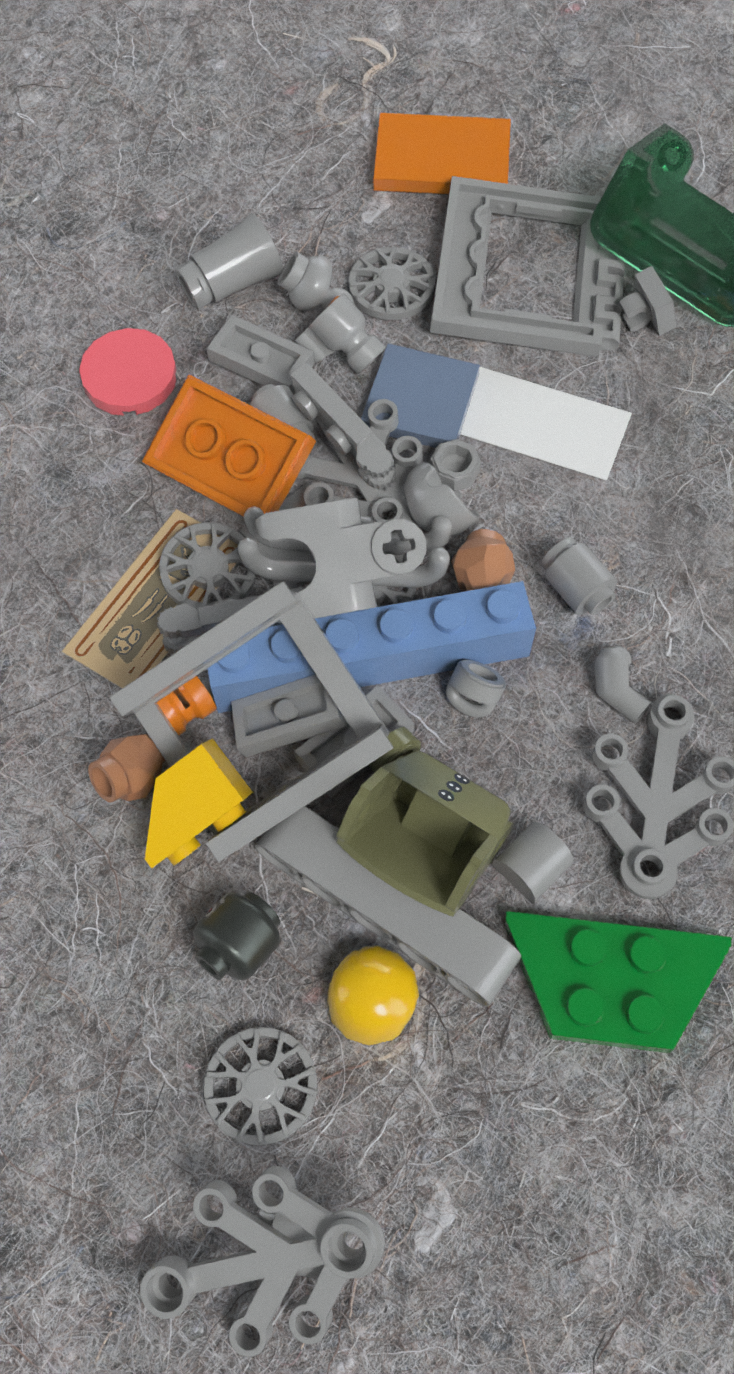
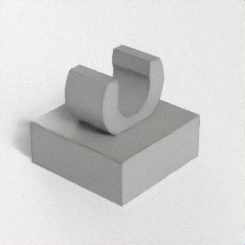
M653 266L635 274L638 292L629 294L620 301V305L625 312L622 316L630 331L639 330L650 321L659 336L676 328L673 300Z

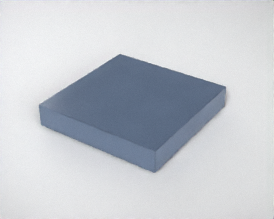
M387 344L361 419L370 428L368 417L370 405L379 399H388L397 406L399 417L398 426L394 431L390 432L389 437L398 439L403 436H413L420 441L421 445L437 448L441 443L459 439L479 377L480 365ZM381 413L377 415L375 418L378 420H387L392 415L388 413Z

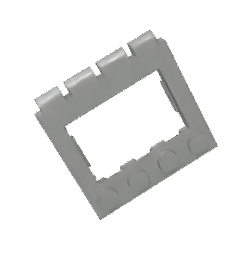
M452 176L430 333L598 357L600 349L608 351L617 349L620 343V314L622 312L620 301L623 299L628 210L623 207L613 206V199ZM492 213L581 225L573 321L553 319L552 315L511 309L498 311L480 308Z

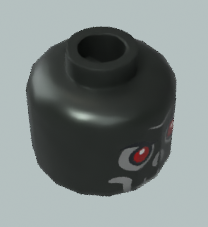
M246 892L244 895L227 893L207 912L193 930L194 939L200 949L195 958L201 967L217 980H221L225 975L238 980H247L279 946L280 935L277 926L280 924V919L268 903L252 892Z

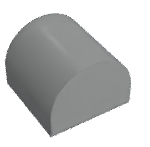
M534 821L493 861L492 866L534 905L572 866L574 858L566 844L551 829Z

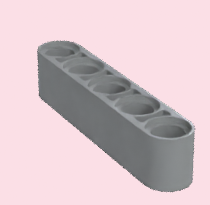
M305 806L267 830L256 843V850L275 867L482 1006L489 1007L521 958L519 951L510 942L461 909L453 917L441 913L410 898L372 874L337 843L338 838L336 835L339 829Z

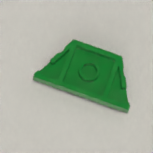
M506 911L504 918L507 934L511 935L516 949L521 954L522 971L530 990L536 996L540 1006L539 1013L550 1039L670 1053L675 1049L732 943V937L510 911Z

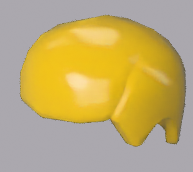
M378 945L363 946L360 950L352 951L336 968L328 987L327 1002L331 1022L347 1039L368 1046L395 1039L409 1022L416 1008L419 990L415 971L399 953Z

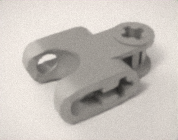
M358 498L269 512L255 520L257 534L263 540L270 543L295 541L305 545L312 553L316 562L314 578L304 590L297 593L314 618L377 607L372 580L399 576L413 571L422 563L426 554V539L423 531L411 521L391 519L362 524ZM391 533H398L400 541L410 542L411 550L403 554V563H396L393 554L385 555L383 552V545L391 541Z

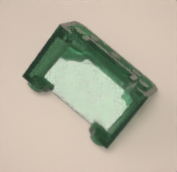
M664 123L630 147L625 153L590 220L591 233L598 244L639 272L653 266L666 290L714 322L725 327H734V213L684 181L694 161L693 147L684 135Z

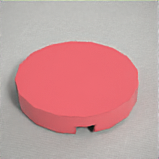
M125 328L108 332L93 341L83 354L79 368L87 397L97 408L112 415L124 416L123 412L135 411L136 415L147 413L165 402L174 390L176 383L175 374L177 369L172 349L160 336L144 329Z

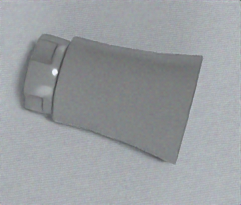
M251 213L231 231L207 247L190 255V260L177 266L175 273L186 296L192 305L199 309L211 301L217 303L253 284L279 276L283 269V264L267 229L259 218Z

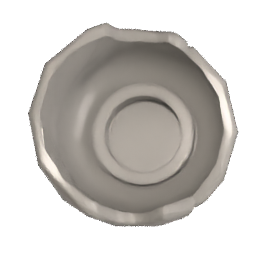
M424 462L415 467L407 476L405 498L411 517L420 528L429 533L434 518L443 515L451 520V537L479 522V513L476 510H469L463 504L460 491H454L448 485L442 483L434 466Z

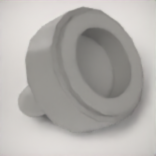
M462 660L457 663L446 688V696L451 705L459 712L474 718L485 717L491 714L506 688L504 678L489 666L473 660ZM461 694L482 704L470 703L469 701L465 700L461 696Z

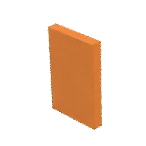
M380 113L373 178L374 191L449 194L452 176L508 184L511 119Z
M189 374L141 462L244 517L246 510L254 506L260 508L264 514L279 511L316 440L312 436Z

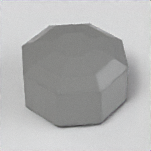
M455 439L438 445L431 457L430 465L434 466L443 484L448 485L454 491H459L472 487L480 472L481 460L475 446Z

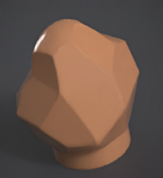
M479 529L471 532L467 536L465 543L451 560L459 589L464 592L509 584L515 572L513 553L507 546L505 539L498 532L489 529Z
M140 734L112 739L101 752L99 759L89 764L88 773L94 789L105 801L111 803L119 798L132 801L146 798L155 785V778L161 774L162 764L165 759L149 735Z

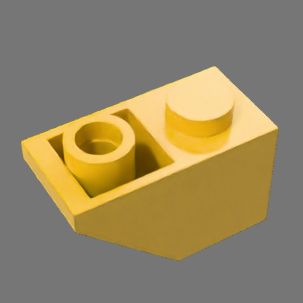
M213 738L200 744L155 778L145 852V861L151 869L165 858H168L172 865L175 866L201 846L195 836L208 826L213 824L216 830L221 832L246 813L240 803L253 792Z

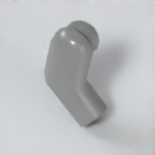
M618 645L602 649L594 662L596 693L602 700L636 724L646 713L651 702L629 686L628 665L632 663L631 655L626 648Z

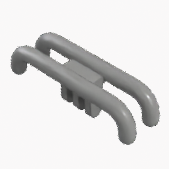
M254 506L248 508L244 513L246 527L258 542L277 549L309 551L305 545L295 541L270 543L263 540L257 534L255 520L262 516L264 512ZM443 515L434 518L431 524V531L424 534L426 539L425 555H429L426 564L399 576L372 580L373 586L425 587L436 583L446 574L450 562L448 551L442 547L449 541L452 532L451 520ZM361 516L362 524L372 523V517ZM391 534V541L383 545L385 555H403L411 550L410 542L400 541L397 534ZM249 537L242 539L238 544V554L244 566L262 578L293 582H312L314 578L316 562L270 559L260 552L258 543Z

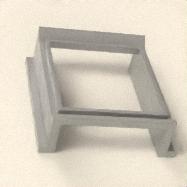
M284 581L109 697L122 717L133 713L136 715L171 767L190 752L157 704L158 701L278 621L282 622L357 738L247 809L245 814L221 832H218L213 824H211L209 827L215 835L206 842V845L218 862L394 748L387 738L390 733L299 594L290 591Z

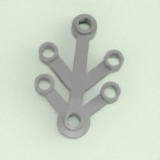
M379 399L370 405L368 417L370 429L386 446L390 432L394 431L399 423L398 409L394 402L388 399ZM381 413H388L392 415L387 420H378L375 418L377 415ZM315 417L311 421L313 423V430L323 432L341 463L311 457L309 454L296 479L307 477L358 488L365 501L358 500L361 516L372 517V523L385 521L379 515L389 511L397 513L392 519H406L414 522L405 499V482L410 472L423 461L420 441L413 436H403L394 442L392 455L395 464V482L391 484V487L388 486L386 491L383 489L380 491L378 488L374 489L373 486L369 485V482H365L360 476L359 465L350 451L343 455L332 445L325 434L328 428ZM411 449L416 452L412 457L404 458L399 455L403 450ZM323 482L312 483L305 489L303 495L305 506L314 505L311 501L319 495L328 497L326 502L350 499L334 496L332 488Z
M674 694L663 695L656 699L647 715V727L650 733L656 737L649 787L627 759L628 745L621 736L613 733L602 735L597 740L592 752L594 763L600 769L608 771L643 818L641 839L617 811L620 806V797L611 786L599 784L592 787L588 791L583 804L586 815L591 820L599 822L623 855L619 865V873L624 886L632 894L643 899H657L666 895L677 881L678 865L708 846L723 844L733 831V820L730 815L722 809L710 808L699 817L695 824V829L665 845L667 825L712 795L728 793L734 787V761L725 756H718L709 761L702 775L672 793L679 743L686 736L694 722V710L691 704L683 697ZM672 708L677 710L681 714L682 719H669L665 715L664 709ZM604 746L615 747L620 757L608 759L602 754L601 748ZM720 768L725 770L729 775L730 781H717L712 775V769ZM597 796L607 798L611 804V809L608 811L596 809L592 799ZM715 820L720 823L723 828V834H711L705 827V821ZM646 860L654 862L659 868V875L656 877L646 876L640 869V862Z
M272 1166L267 1168L255 1180L252 1187V1197L257 1207L267 1213L281 1212L313 1235L293 1241L237 1205L236 1193L228 1183L221 1180L209 1182L194 1198L193 1211L195 1217L207 1227H219L252 1250L194 1264L179 1256L161 1258L144 1275L141 1281L140 1295L147 1310L162 1319L175 1318L187 1308L195 1298L196 1293L263 1279L250 1306L239 1314L229 1330V1341L233 1349L244 1357H255L263 1351L272 1337V1319L298 1270L324 1265L311 1294L302 1297L298 1301L289 1317L290 1331L298 1341L308 1345L320 1342L331 1326L333 1320L332 1307L347 1279L361 1278L370 1274L382 1259L385 1249V1238L379 1223L372 1215L358 1208L348 1207L334 1213L330 1212L297 1191L295 1179L287 1169L280 1166ZM272 1180L277 1182L283 1190V1198L277 1199L270 1196L266 1191L265 1181ZM207 1195L217 1196L221 1200L224 1208L223 1212H215L209 1207ZM350 1231L359 1236L363 1241V1248L353 1249L349 1247L344 1241L343 1233ZM167 1273L173 1275L180 1282L182 1289H176L171 1286L167 1279ZM310 1311L316 1314L320 1320V1327L307 1325L302 1318V1312ZM250 1324L254 1326L259 1332L260 1339L252 1340L248 1338L243 1331L242 1325Z

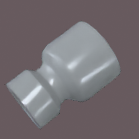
M342 293L294 341L296 344L314 351L315 363L336 351H344L347 354V363L357 374L386 348L375 335H369L365 332L366 320L363 313L345 293Z

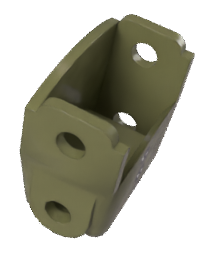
M414 751L405 756L401 755L395 761L380 767L361 785L359 792L348 807L336 837L338 838L337 843L341 848L372 874L410 898L453 917L470 896L480 876L498 854L513 827V823L508 821L511 810L504 800L427 753Z

